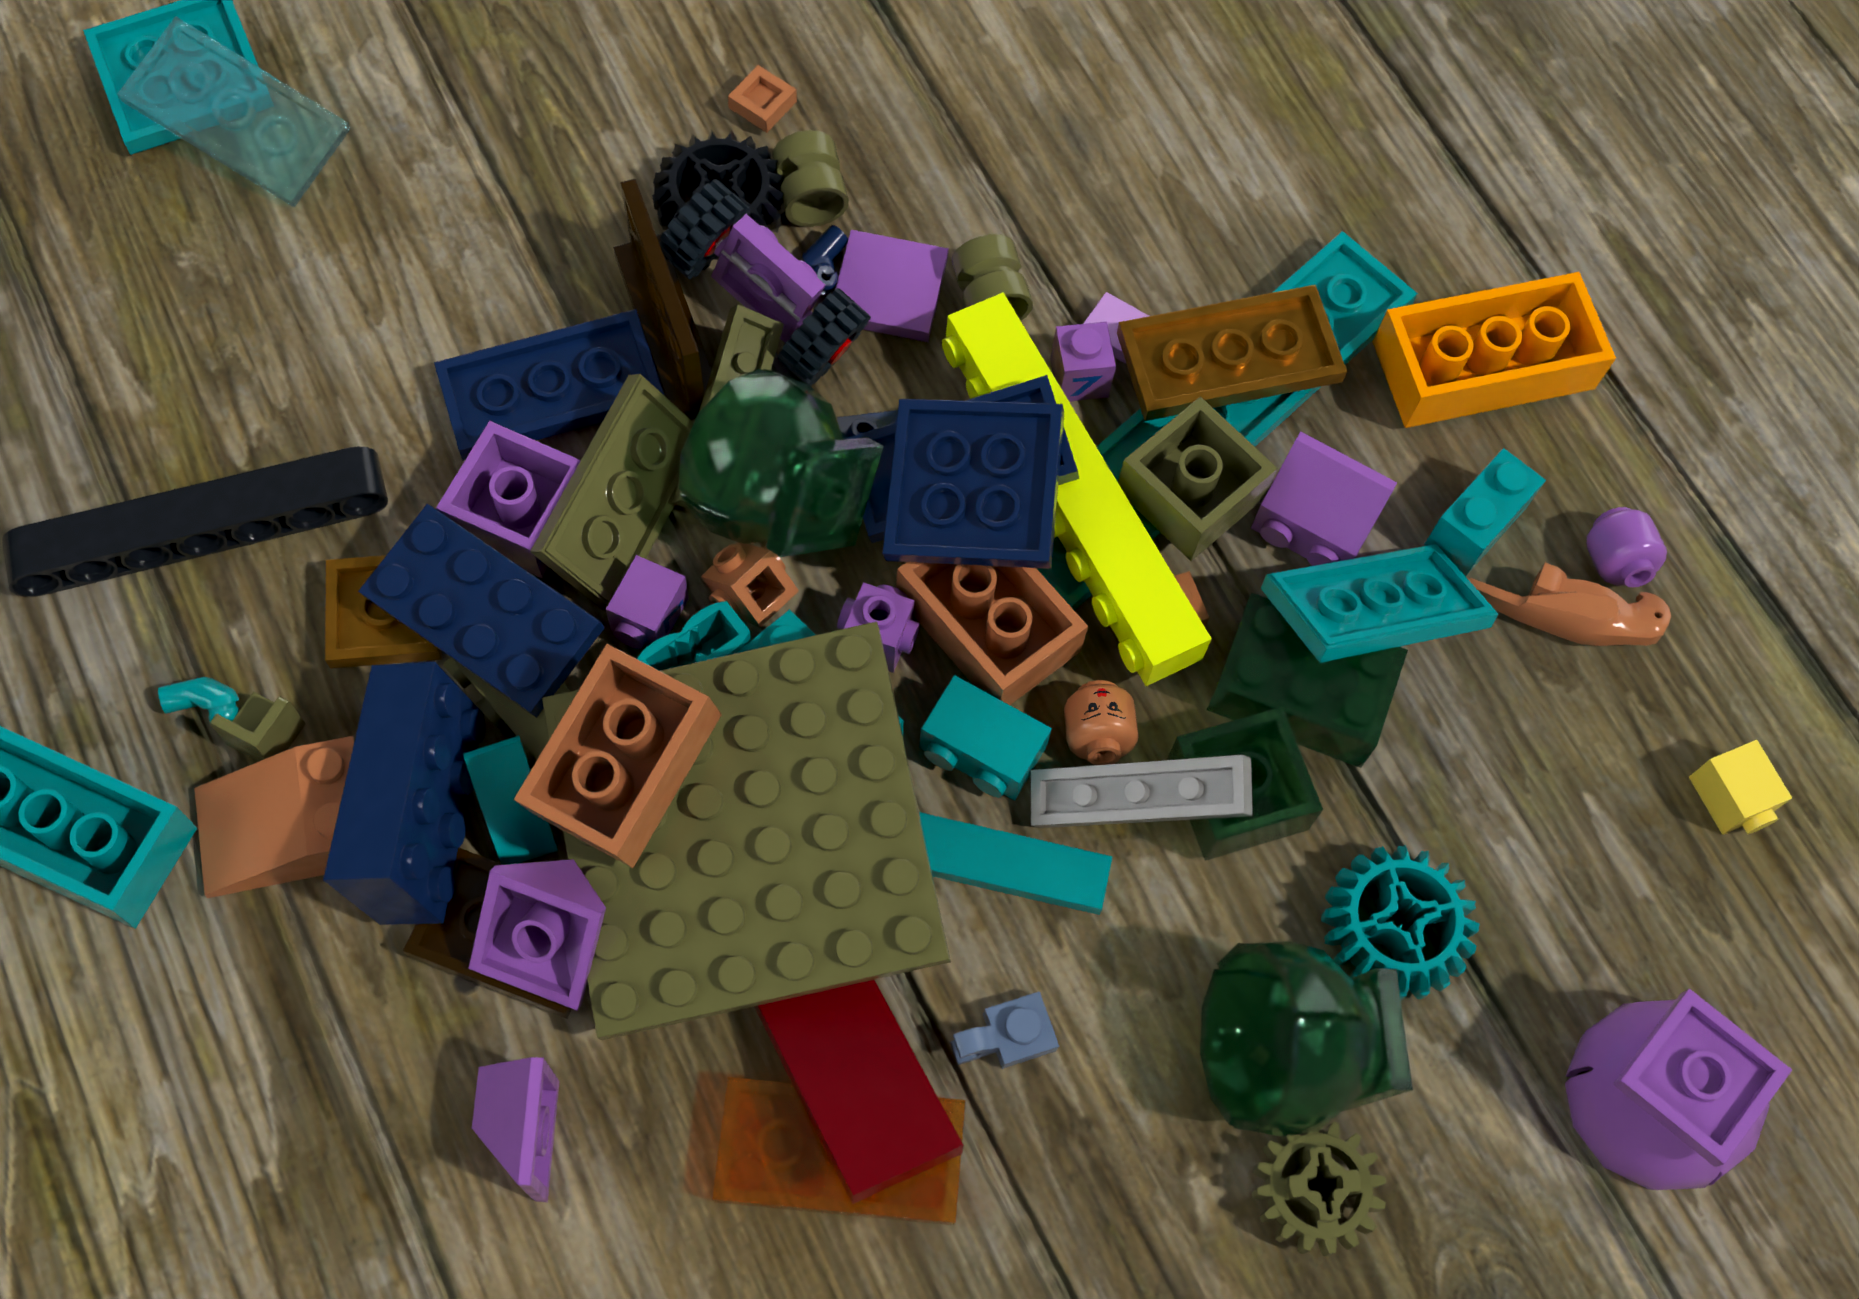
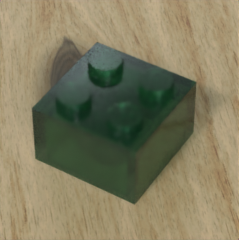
M1283 707L1176 737L1167 760L1245 755L1251 758L1253 816L1190 820L1205 861L1308 831L1323 811L1322 804Z

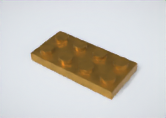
M1316 285L1119 322L1117 336L1144 421L1178 415L1200 396L1212 408L1341 383L1347 373Z

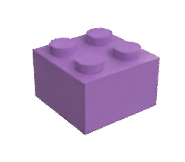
M489 421L437 505L436 510L530 574L543 578L549 567L534 556L530 550L581 460Z

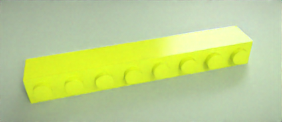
M1004 292L948 315L946 338L942 339L943 351L949 364L953 368L959 367L967 380L966 389L970 399L1047 375L1056 404H1063V426L1080 479L1058 485L1054 538L1058 536L1067 551L1066 561L1073 577L1078 582L1084 581L1093 595L1092 606L1098 620L1104 627L1111 626L1120 642L1118 644L1119 654L1126 668L1131 673L1137 672L1144 685L1148 686L1203 660L1212 638Z

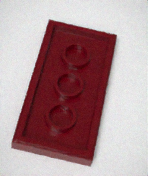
M875 980L754 1006L852 1204L962 1154L964 1145Z

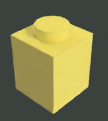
M1758 740L1709 759L1689 776L1722 835L1740 827H1743L1747 834H1751L1771 825L1778 820L1774 811L1792 799Z

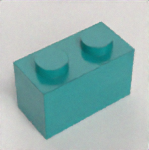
M1503 448L1440 517L1424 545L1437 544L1458 569L1467 576L1526 510L1546 479Z
M954 675L921 728L919 748L925 751L924 755L936 766L948 771L956 768L971 776L973 783L988 795L997 798L1005 795L1015 801L1030 777L1031 770H1034L1047 748L1052 728Z

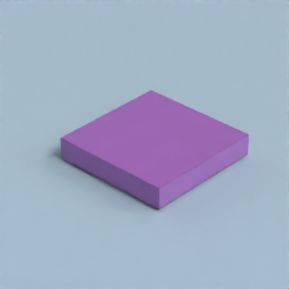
M851 230L836 289L840 288L870 315L871 318L864 330L928 342L947 265L949 248Z

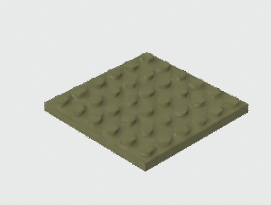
M877 621L661 670L662 673L709 696L722 715L634 868L625 865L564 831L568 860L574 859L606 907L591 970L587 977L597 1038L607 1040L950 963L951 960L881 632ZM579 689L542 698L549 739Z

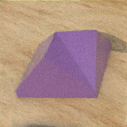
M574 859L495 865L492 868L488 878L469 969L574 1010L580 1008L606 907Z
M530 1057L481 1066L478 1069L472 1129L518 1186L535 1202H548L559 1080L544 1058Z

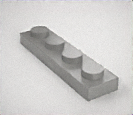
M1245 755L1031 770V826L1038 828L1253 816L1251 758Z

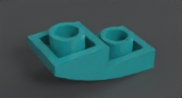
M520 736L464 753L465 763L500 863L504 865L519 864L558 851L549 822L532 814L514 800L531 771Z

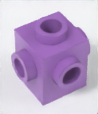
M863 582L856 600L849 597L846 599L838 619L837 628L845 629L877 621L888 670L894 673L902 652L910 654L919 632L920 623L913 621L915 600L907 598L904 592L890 585L883 584L876 587Z

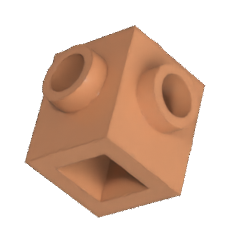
M741 541L722 549L714 557V565L701 576L712 591V594L709 596L711 604L727 601L742 621L762 627L799 592L786 573L783 561L772 549L767 546L758 547Z

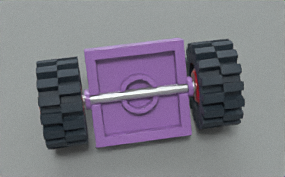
M715 179L710 184L707 183L703 186L700 193L696 192L691 197L690 203L687 206L684 205L678 211L680 214L677 218L671 220L668 224L669 229L663 232L660 237L661 241L659 244L664 258L688 279L698 276L702 270L704 271L710 266L713 259L716 260L719 257L711 277L744 307L784 324L780 339L785 344L782 347L783 350L778 354V359L809 387L815 384L821 376L823 377L832 365H835L844 352L850 348L851 343L861 334L860 332L866 327L871 318L868 313L840 288L835 289L833 293L826 296L824 301L820 302L812 312L825 284L817 277V274L810 265L804 261L797 260L778 242L771 230L765 226L758 225L748 216L750 208L719 180Z

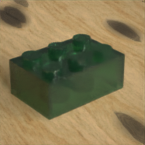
M1251 592L1239 618L1206 710L1362 768L1377 747L1408 649L1395 647L1320 663L1272 602L1266 597Z

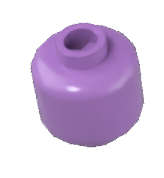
M1618 507L1608 510L1595 520L1593 527L1587 535L1586 545L1598 574L1606 583L1632 588L1643 586L1655 577L1656 572L1660 570L1666 560L1667 549L1654 521L1647 513L1636 509Z

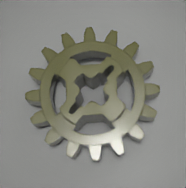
M1314 1119L1307 1120L1302 1124L1301 1136L1291 1125L1279 1132L1284 1147L1277 1142L1269 1141L1262 1150L1271 1160V1163L1259 1162L1253 1168L1255 1175L1265 1179V1185L1252 1191V1198L1267 1200L1269 1209L1264 1211L1259 1217L1261 1222L1265 1223L1276 1219L1281 1227L1275 1239L1281 1243L1292 1235L1297 1236L1298 1253L1301 1254L1309 1252L1315 1242H1318L1323 1256H1330L1336 1253V1239L1347 1250L1359 1245L1354 1229L1366 1235L1373 1232L1377 1226L1367 1213L1379 1212L1385 1209L1386 1202L1373 1196V1189L1385 1184L1386 1178L1381 1175H1371L1368 1166L1376 1161L1378 1156L1375 1152L1361 1156L1356 1149L1360 1144L1362 1136L1355 1133L1345 1141L1340 1139L1339 1123L1334 1121L1326 1127L1323 1133H1319ZM1299 1151L1300 1156L1297 1158L1298 1170L1294 1175L1281 1178L1286 1161L1294 1152ZM1331 1153L1339 1157L1347 1165L1349 1170H1346L1335 1160H1333L1331 1157ZM1316 1177L1319 1184H1328L1330 1193L1321 1198L1318 1191H1309L1307 1182ZM1356 1197L1349 1217L1339 1225L1338 1219L1341 1218V1204L1345 1199ZM1287 1205H1293L1304 1214L1307 1224L1298 1219Z

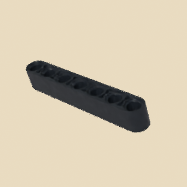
M369 447L345 448L11 529L2 537L9 589L14 594L24 597L47 595L378 513L388 504L378 453Z

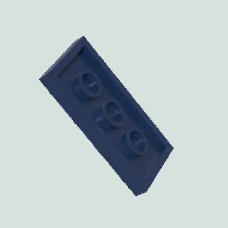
M636 309L434 362L462 461L466 460L489 421L535 441L602 423L628 375L641 374L664 395Z
M426 504L358 591L376 606L536 718L544 709L542 698L552 696L557 692L605 628L598 619L429 504Z

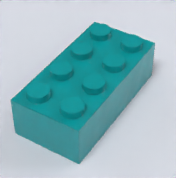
M0 726V866L136 929L197 830V827L177 806Z

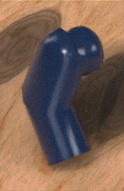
M830 225L801 257V261L810 265L817 274V277L825 284L820 295L828 294L835 287L838 275L834 270L833 259L848 243L845 233L835 225Z

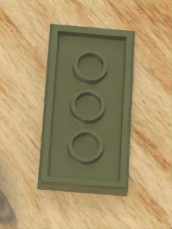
M641 374L628 375L530 550L534 556L605 612L635 556L647 558L675 505L673 499L696 425Z

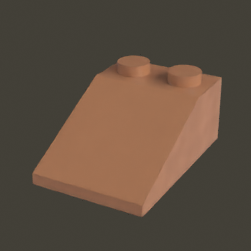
M353 736L296 746L194 788L204 895L207 898L325 874L355 738Z

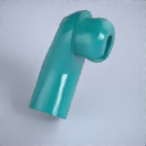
M201 677L158 688L160 704L165 714L198 706L202 709H208L209 721L211 722L216 714L233 721L240 711L236 705V701L239 700L236 691L213 678Z

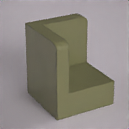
M253 691L233 721L216 714L209 724L228 746L259 762L288 750L306 723L290 701L278 697L273 702Z

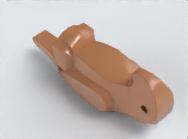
M1546 562L1541 566L1528 596H1520L1473 578L1468 579L1495 610L1516 621L1581 645L1647 646L1656 644L1664 634L1671 618L1668 605L1657 595L1640 592L1635 598L1637 602L1628 604L1611 589L1586 580L1567 579L1565 572L1559 567Z

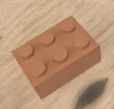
M906 562L897 569L896 588L904 592L907 598L915 600V619L974 686L1008 705L1014 703L1082 650L1088 625L1037 568Z
M606 644L514 800L539 818L625 865L634 868L722 714L709 696Z

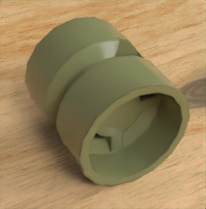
M806 130L788 135L778 142L772 154L773 159L778 160L777 174L783 175L785 178L780 188L781 192L784 193V210L789 221L799 226L814 227L835 221L843 215L849 206V199L844 178L840 173V162L835 142L831 136L822 131Z
M1002 234L983 235L967 241L955 251L952 256V266L958 286L963 291L962 299L965 308L1004 292L1020 321L1028 316L1032 311L1033 301L1026 279L1018 272L1022 266L1015 244L1011 238Z

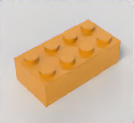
M1580 272L1387 309L1372 341L1405 428L1594 390L1616 359Z

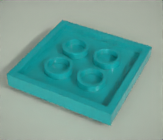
M179 0L83 30L123 142L130 155L275 108L232 0Z

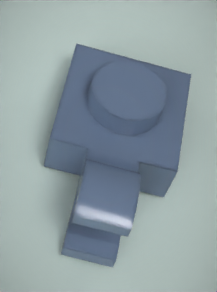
M1040 991L985 1008L983 1017L986 1027H975L953 1035L954 1040L950 1042L957 1065L996 1053L1002 1069L1056 1052L1059 1048Z

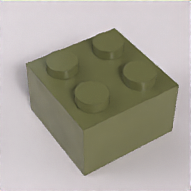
M1200 396L1124 459L1118 484L1129 502L1179 551L1192 561L1265 498L1278 468Z

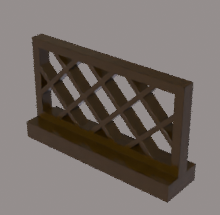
M636 179L620 182L630 242L613 247L615 259L633 310H637L664 396L690 420L698 418L712 370L674 266L664 258L659 244L662 233L656 235L637 181Z

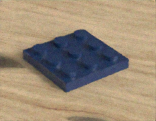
M899 399L883 544L885 560L1051 569L1064 424L1063 404Z

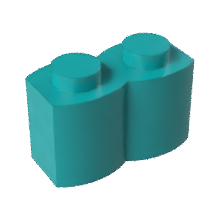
M727 601L714 603L694 614L680 633L669 634L652 642L641 652L637 659L661 671L736 654L751 641L750 630Z

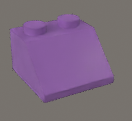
M1300 432L1261 503L1251 529L1260 533L1263 539L1271 545L1280 548L1286 547L1307 558L1312 566L1354 559L1371 532L1397 482Z

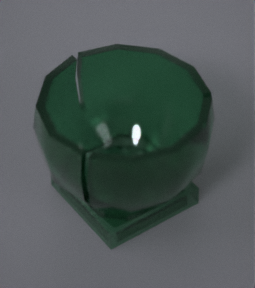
M757 369L728 381L698 413L680 455L679 490L682 492L680 496L694 518L710 532L739 543L758 547L766 546L767 549L780 557L855 546L884 446L868 437L846 439L831 403L811 386L767 369Z
M1291 941L1237 943L1217 963L1219 969L1213 970L1202 1004L1200 1057L1210 1098L1230 1126H1234L1233 1128L1282 1137L1316 1132L1342 1111L1344 1112L1413 1090L1397 969L1376 968L1351 978L1324 950Z

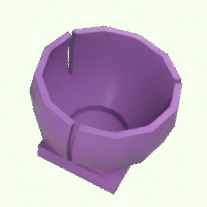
M1689 988L1682 992L1676 1000L1622 1004L1587 1029L1579 1040L1566 1073V1077L1571 1078L1565 1082L1573 1127L1604 1168L1649 1190L1694 1189L1713 1185L1755 1150L1770 1107L1769 1102L1792 1069ZM1591 1070V1071H1589V1072H1587V1073H1584V1074H1581V1075H1578V1076H1577V1074H1578L1579 1072H1584V1071Z

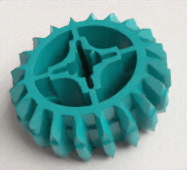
M1406 845L1398 846L1393 852L1392 858L1383 846L1376 848L1371 853V859H1368L1363 854L1358 855L1351 862L1352 870L1342 868L1335 876L1338 887H1330L1325 894V900L1333 907L1325 909L1321 914V921L1336 928L1324 936V944L1332 946L1341 945L1342 950L1334 957V965L1340 966L1350 961L1356 967L1350 974V982L1357 983L1365 975L1371 978L1369 986L1371 995L1380 994L1386 985L1389 984L1393 1000H1402L1407 995L1409 989L1416 999H1423L1430 993V986L1437 991H1442L1450 985L1449 975L1459 977L1466 970L1467 965L1462 958H1470L1476 951L1477 946L1468 937L1474 936L1479 931L1480 923L1464 917L1476 908V901L1459 898L1458 894L1465 888V880H1455L1453 883H1450L1444 877L1449 872V863H1441L1436 869L1428 866L1430 861L1429 851H1421L1414 861L1410 859ZM1376 885L1379 894L1375 900L1377 913H1373L1366 921L1360 922L1358 906L1361 894L1365 889ZM1408 888L1416 891L1426 901L1416 899L1410 894ZM1393 914H1397L1398 920L1403 918L1407 924L1414 923L1406 931L1401 930L1402 924L1397 928L1392 921H1387ZM1439 923L1440 943L1433 959L1425 961L1421 950L1426 946L1423 932L1427 931L1433 924ZM1371 943L1385 946L1390 951L1393 959L1380 953Z

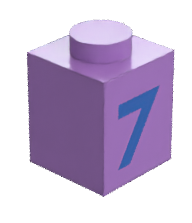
M1107 321L1057 326L1055 329L1050 361L1053 376L1069 401L1109 397L1116 364Z
M636 555L606 608L613 635L620 642L635 649H642L643 646H649L657 639L669 635L689 599L686 577Z

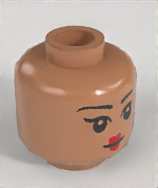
M1090 681L1079 687L1067 699L1064 707L1066 740L1070 751L1077 757L1087 760L1094 765H1108L1118 762L1120 758L1126 756L1135 748L1139 738L1136 709L1133 697L1125 689L1118 687L1110 681Z

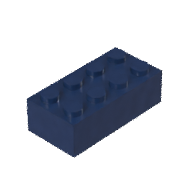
M435 661L371 666L323 881L379 925L444 923L447 903L454 895L455 878L453 872L458 848L465 839L464 815L468 795L474 789L463 754L478 748V743L483 740L485 735V720L483 712Z

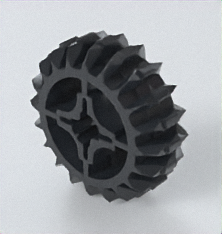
M711 130L708 140L700 141L692 134L688 148L675 144L672 151L673 157H662L661 171L655 173L653 181L654 194L652 197L654 209L657 210L658 222L663 230L669 229L668 224L672 219L677 218L680 214L678 211L684 205L687 206L690 203L691 199L685 203L682 197L691 185L696 189L692 192L694 195L696 192L700 193L703 186L707 183L710 184L716 179L750 208L748 216L758 225L765 226L772 232H778L781 225V217L785 216L784 193L781 192L780 188L785 178L783 175L777 174L778 160L771 159V153L767 146L756 149V144L751 136L742 142H738L733 131L729 133L726 139H720ZM755 187L759 194L749 204L745 200L748 198L747 192Z

